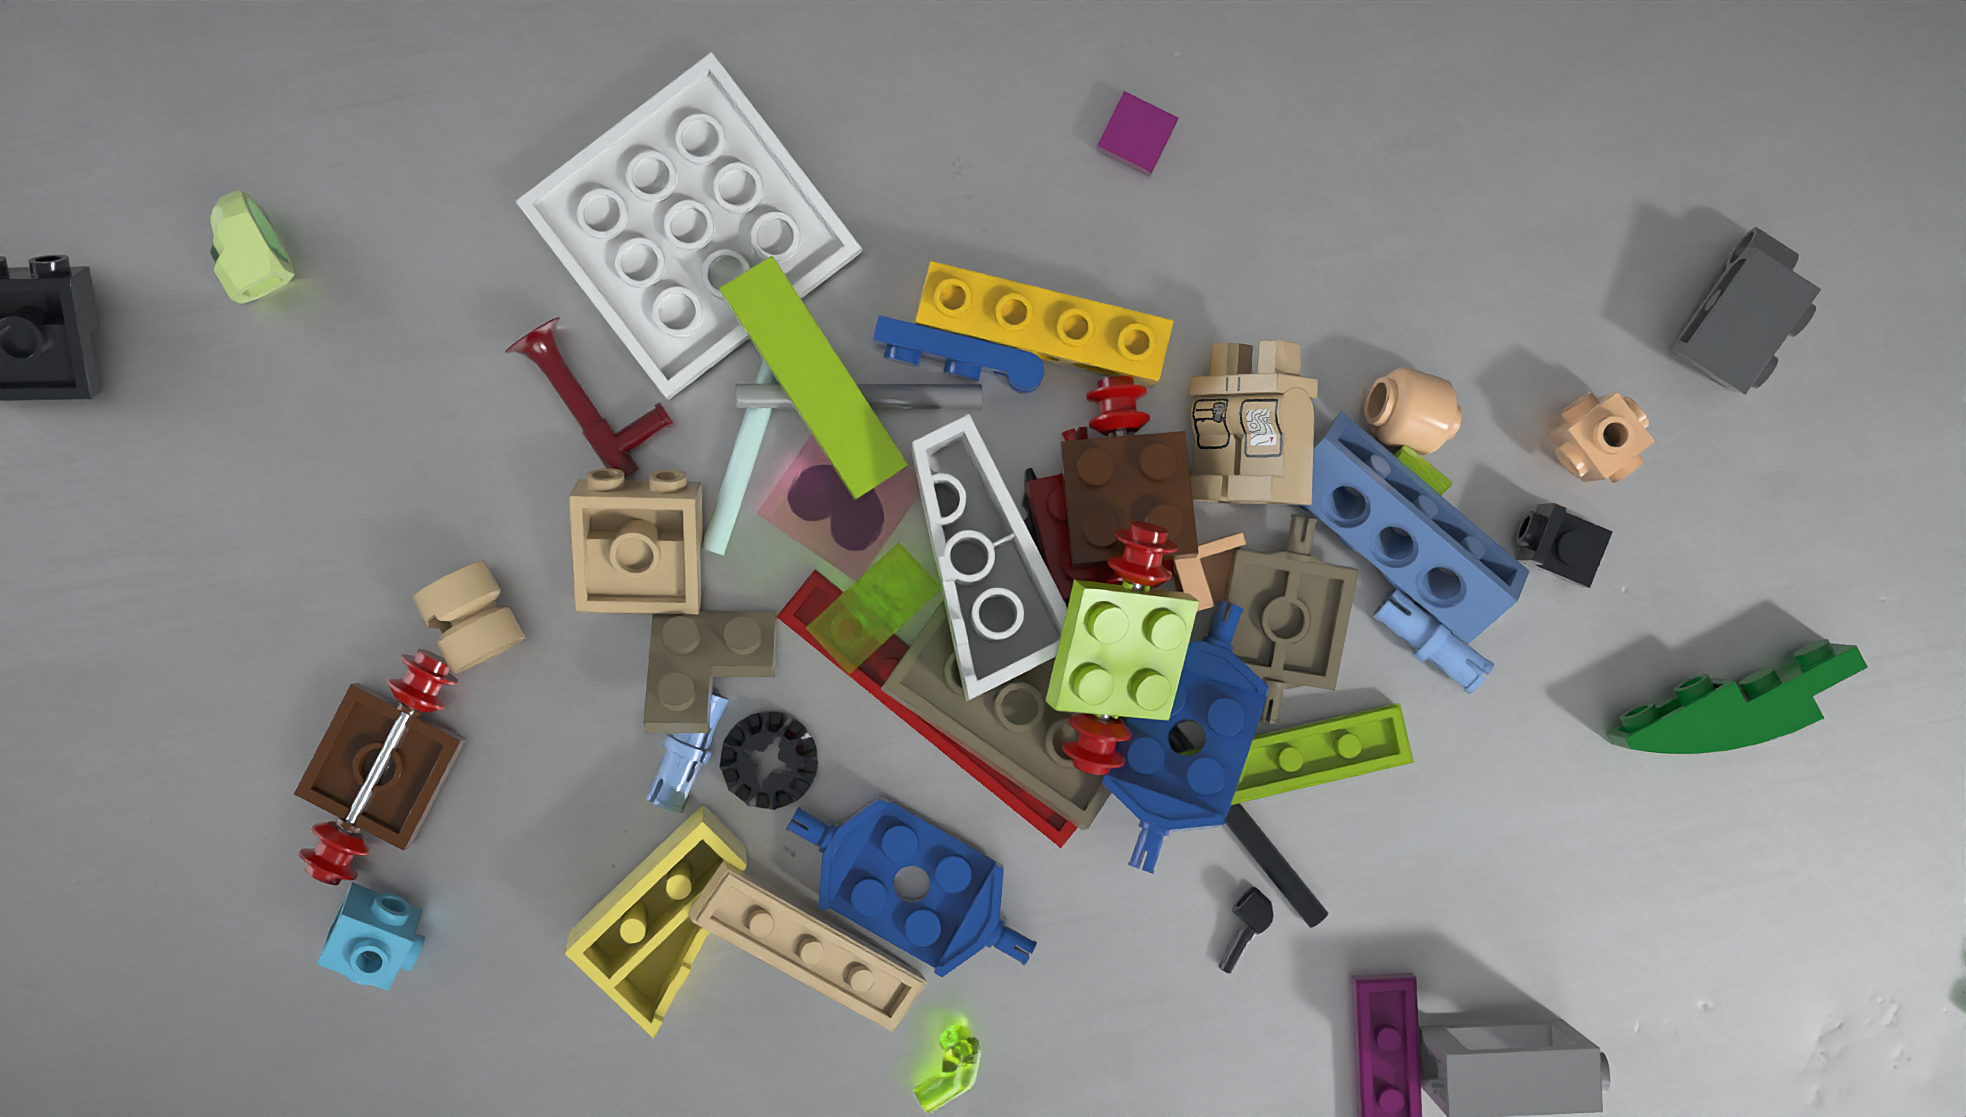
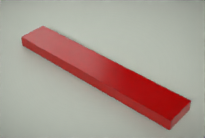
M817 569L811 573L776 617L1054 844L1062 848L1078 827L881 690V687L910 645Z

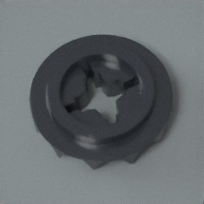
M765 711L742 719L731 729L723 741L719 767L727 784L728 791L735 794L747 806L775 810L798 801L810 788L817 773L818 752L812 735L801 722L784 713ZM776 736L781 738L778 748H780L778 759L786 763L785 767L794 771L790 773L786 770L783 772L773 770L767 778L763 779L760 785L756 783L759 774H757L759 763L751 759L752 755L745 753L744 750L764 752L770 744L774 743Z

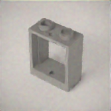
M1563 1019L1419 1026L1421 1088L1447 1117H1509L1603 1112L1602 1091H1608L1610 1087V1069L1607 1057L1603 1052H1600V1047Z

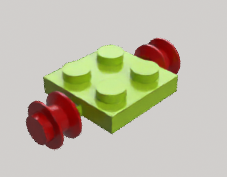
M1132 521L1129 530L1121 529L1115 531L1114 536L1125 544L1122 556L1109 558L1108 565L1120 578L1124 579L1122 585L1074 580L1045 701L1057 711L1079 712V714L1070 717L1069 720L1071 727L1080 732L1078 740L1064 743L1063 751L1073 758L1072 764L1074 767L1087 773L1105 775L1109 773L1110 768H1118L1124 765L1125 758L1115 750L1116 742L1129 740L1132 732L1118 716L1168 721L1170 719L1199 600L1189 593L1150 589V586L1171 578V572L1161 565L1163 554L1178 551V545L1167 539L1169 531L1152 523Z

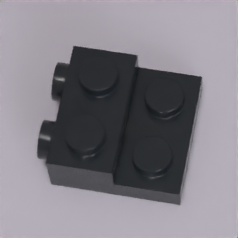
M45 255L29 259V267L8 268L6 257L0 256V401L94 398L101 390L90 333L100 325L89 266L70 267L69 257L66 255Z

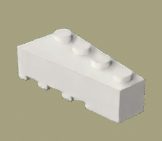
M970 414L912 441L911 456L966 702L1055 658L1067 612V606Z

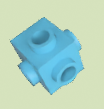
M352 882L327 931L317 965L341 973L354 983L373 985L389 991L399 970L403 969L410 972L421 952L425 937L416 934L422 909L410 905L404 898L388 892L379 893Z

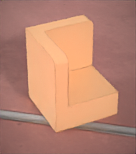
M1243 532L1199 544V554L1196 558L1171 560L1175 575L1172 577L1177 592L1189 593L1199 600L1197 612L1214 607V604L1218 601H1224L1233 548H1241L1242 545L1246 544Z

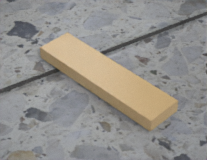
M724 861L688 912L691 921L891 1032H894L927 983L920 972Z

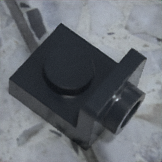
M1538 504L1536 512L1530 510L1518 529L1516 544L1520 545L1521 548L1516 560L1579 587L1590 588L1613 531L1566 512V507L1559 504Z

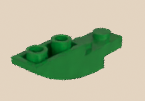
M1828 639L1818 640L1793 653L1795 662L1778 671H1775L1773 667L1765 668L1746 676L1739 682L1742 690L1739 689L1735 681L1710 678L1708 674L1688 679L1674 688L1676 697L1657 707L1654 702H1649L1627 711L1619 718L1623 725L1607 732L1606 735L1613 745L1631 750L1660 754H1701L1729 751L1761 744L1794 733L1824 719L1813 696L1868 667L1857 645L1830 643Z

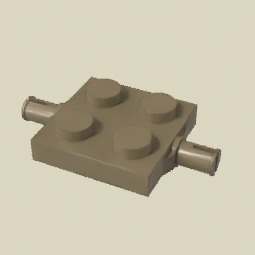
M1291 514L1292 520L1286 550L1261 552L1237 547L1233 548L1224 601L1229 603V609L1224 622L1227 621L1232 604L1244 609L1230 645L1234 648L1233 653L1269 686L1270 691L1259 720L1264 723L1267 720L1269 724H1278L1284 689L1310 686L1335 691L1359 571L1353 567L1325 563L1311 555L1313 535L1318 519L1309 516L1303 517L1297 514Z

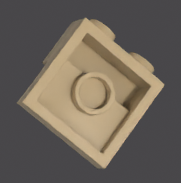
M612 468L592 470L587 473V479H578L569 495L575 612L699 615L702 606L700 547L703 541L702 482H687L686 473L678 470L655 471L649 475V481L625 480L623 471Z

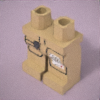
M1284 340L1259 341L1257 374H1251L1253 345L1241 343L1211 344L1209 376H1192L1190 383V395L1197 396L1191 410V425L1195 434L1192 475H1190L1193 501L1225 504L1312 505L1314 410L1311 399L1317 398L1318 379L1300 377V343Z

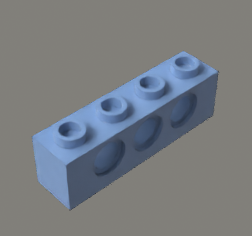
M1341 411L1314 439L1312 505L1298 506L1307 512H1312L1336 532L1340 541L1347 548L1359 552L1383 572L1386 580L1394 588L1408 593L1428 610L1432 617L1439 623L1442 622L1466 644L1473 641L1518 602L1530 571ZM1344 486L1355 488L1363 497L1351 494ZM1392 527L1401 528L1410 536H1403L1394 531ZM1438 567L1450 569L1457 576L1446 574Z

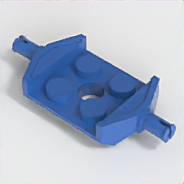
M1225 601L1217 602L1218 606L1208 632V637L1204 636L1202 641H1191L1188 644L1169 721L1127 717L1125 725L1132 732L1131 738L1126 741H1120L1116 751L1124 756V765L1118 768H1110L1108 775L1105 774L1102 780V784L1140 820L1138 827L1142 828L1139 833L1128 865L1140 869L1145 852L1147 851L1141 870L1154 874V868L1164 842V836L1170 838L1171 832L1224 827L1270 691L1269 686L1233 653L1234 648L1230 643L1244 609L1232 604L1227 621L1224 622L1229 609V603ZM1186 721L1199 724L1205 731L1204 746L1198 753L1191 756L1177 754L1173 751L1170 744V734L1174 727Z
M879 796L865 805L840 825L834 822L832 827L799 806L786 828L787 831H791L810 843L819 846L818 851L823 853L819 908L824 911L830 908L932 966L934 973L940 977L947 975L985 946L988 948L994 946V948L1025 965L1030 958L1029 953L1032 954L1037 945L1035 940L1032 941L1010 927L1005 926V920L1000 916L1004 873L1002 864L883 796ZM916 866L926 872L930 880V886L924 895L910 899L902 896L897 891L894 878L898 871L904 867Z

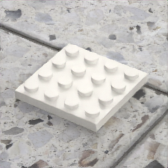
M712 52L515 201L667 399H671L749 339L720 294V287L773 255L801 299L863 252L862 247Z

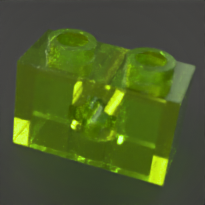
M898 542L809 624L806 629L850 675L933 598L942 587L907 549Z

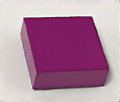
M1124 91L1096 150L1150 177L1179 118Z

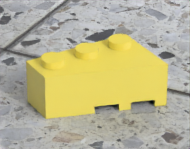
M704 804L569 931L564 952L570 960L653 1039L661 1027L663 1017L678 989L683 986L691 971V965L707 935L711 933L693 923L688 912L723 861L744 872L747 866L746 846Z

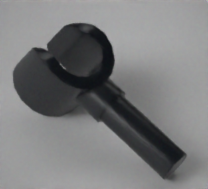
M1254 886L1244 892L1232 908V912L1244 924L1237 931L1236 936L1218 965L1222 971L1231 974L1249 942L1253 940L1256 934L1264 932L1273 921L1274 914L1271 901Z

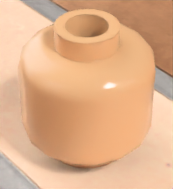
M1400 367L1391 371L1386 377L1378 378L1368 393L1364 409L1365 419L1367 423L1371 424V430L1376 440L1399 449L1403 445L1409 446L1420 455L1432 453L1438 450L1446 440L1452 439L1458 432L1462 421V409L1457 403V393L1451 382L1407 367Z

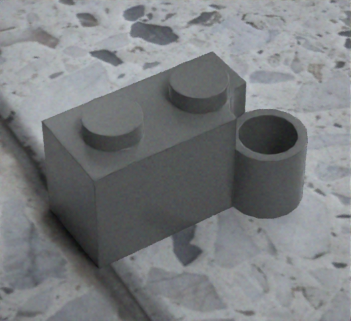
M1754 227L1736 245L1727 260V269L1669 351L1727 389L1746 395L1751 386L1755 389L1759 388L1773 373L1778 363V358L1774 354L1787 336L1794 337L1798 335L1810 322L1816 311V306L1812 302L1821 289L1793 271L1799 258L1798 253L1760 228Z

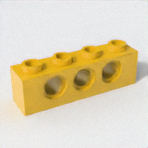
M934 261L929 263L915 320L917 325L1028 351L1037 355L1045 362L1106 377L1129 376L1134 379L1135 384L1151 388L1160 380L1174 322L1171 319Z

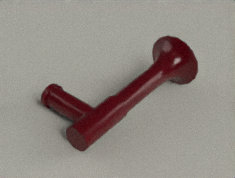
M560 317L544 323L506 349L505 353L516 352L524 355L541 369L582 428V434L606 468L623 471L624 478L640 469L629 452L667 427L671 428L675 425L659 402L654 405V409L615 433L606 418L600 415L567 366L558 349L555 338V326Z

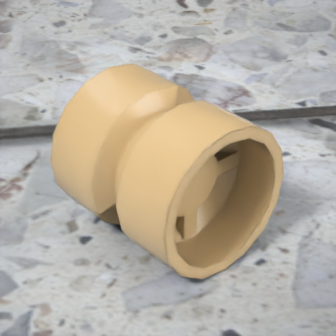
M484 560L456 570L424 587L412 596V600L427 628L440 629L442 636L437 646L453 675L496 656L526 637L511 608L498 606L496 599L501 589Z

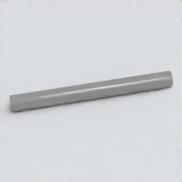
M736 383V408H794L780 384ZM856 384L872 409H982L983 391L981 384Z

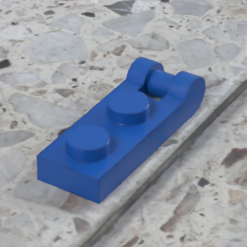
M878 316L873 341L875 346L885 348L883 358L919 367L921 357L945 363L943 370L945 374L972 381H979L981 372L1005 377L1010 388L1019 394L1034 392L1043 379V362L1037 355L1031 352L889 317Z

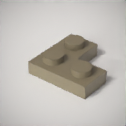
M700 611L699 615L653 614L643 720L646 733H709L713 677H775L778 624L776 611Z

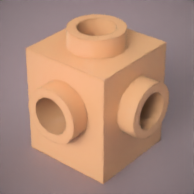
M1592 392L1583 395L1561 412V416L1565 421L1547 434L1557 447L1555 451L1560 462L1573 476L1580 478L1583 482L1605 480L1608 477L1612 483L1620 481L1643 464L1644 460L1639 454L1655 442L1646 429L1649 425V420L1644 411L1634 400L1626 396L1622 398L1618 392L1595 397ZM1604 431L1614 442L1612 446L1605 442L1603 437Z

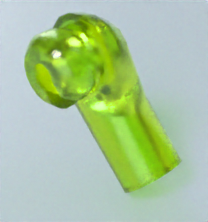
M964 1025L951 1026L942 1033L939 1044L945 1050L941 1071L913 1089L919 1103L928 1115L968 1091L976 1081L982 1050L978 1039L972 1037L969 1028Z

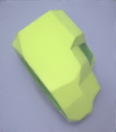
M233 191L221 197L214 206L210 216L214 234L210 254L216 263L213 270L230 299L243 304L262 298L289 283L295 275L291 260L257 203L249 194L243 191Z

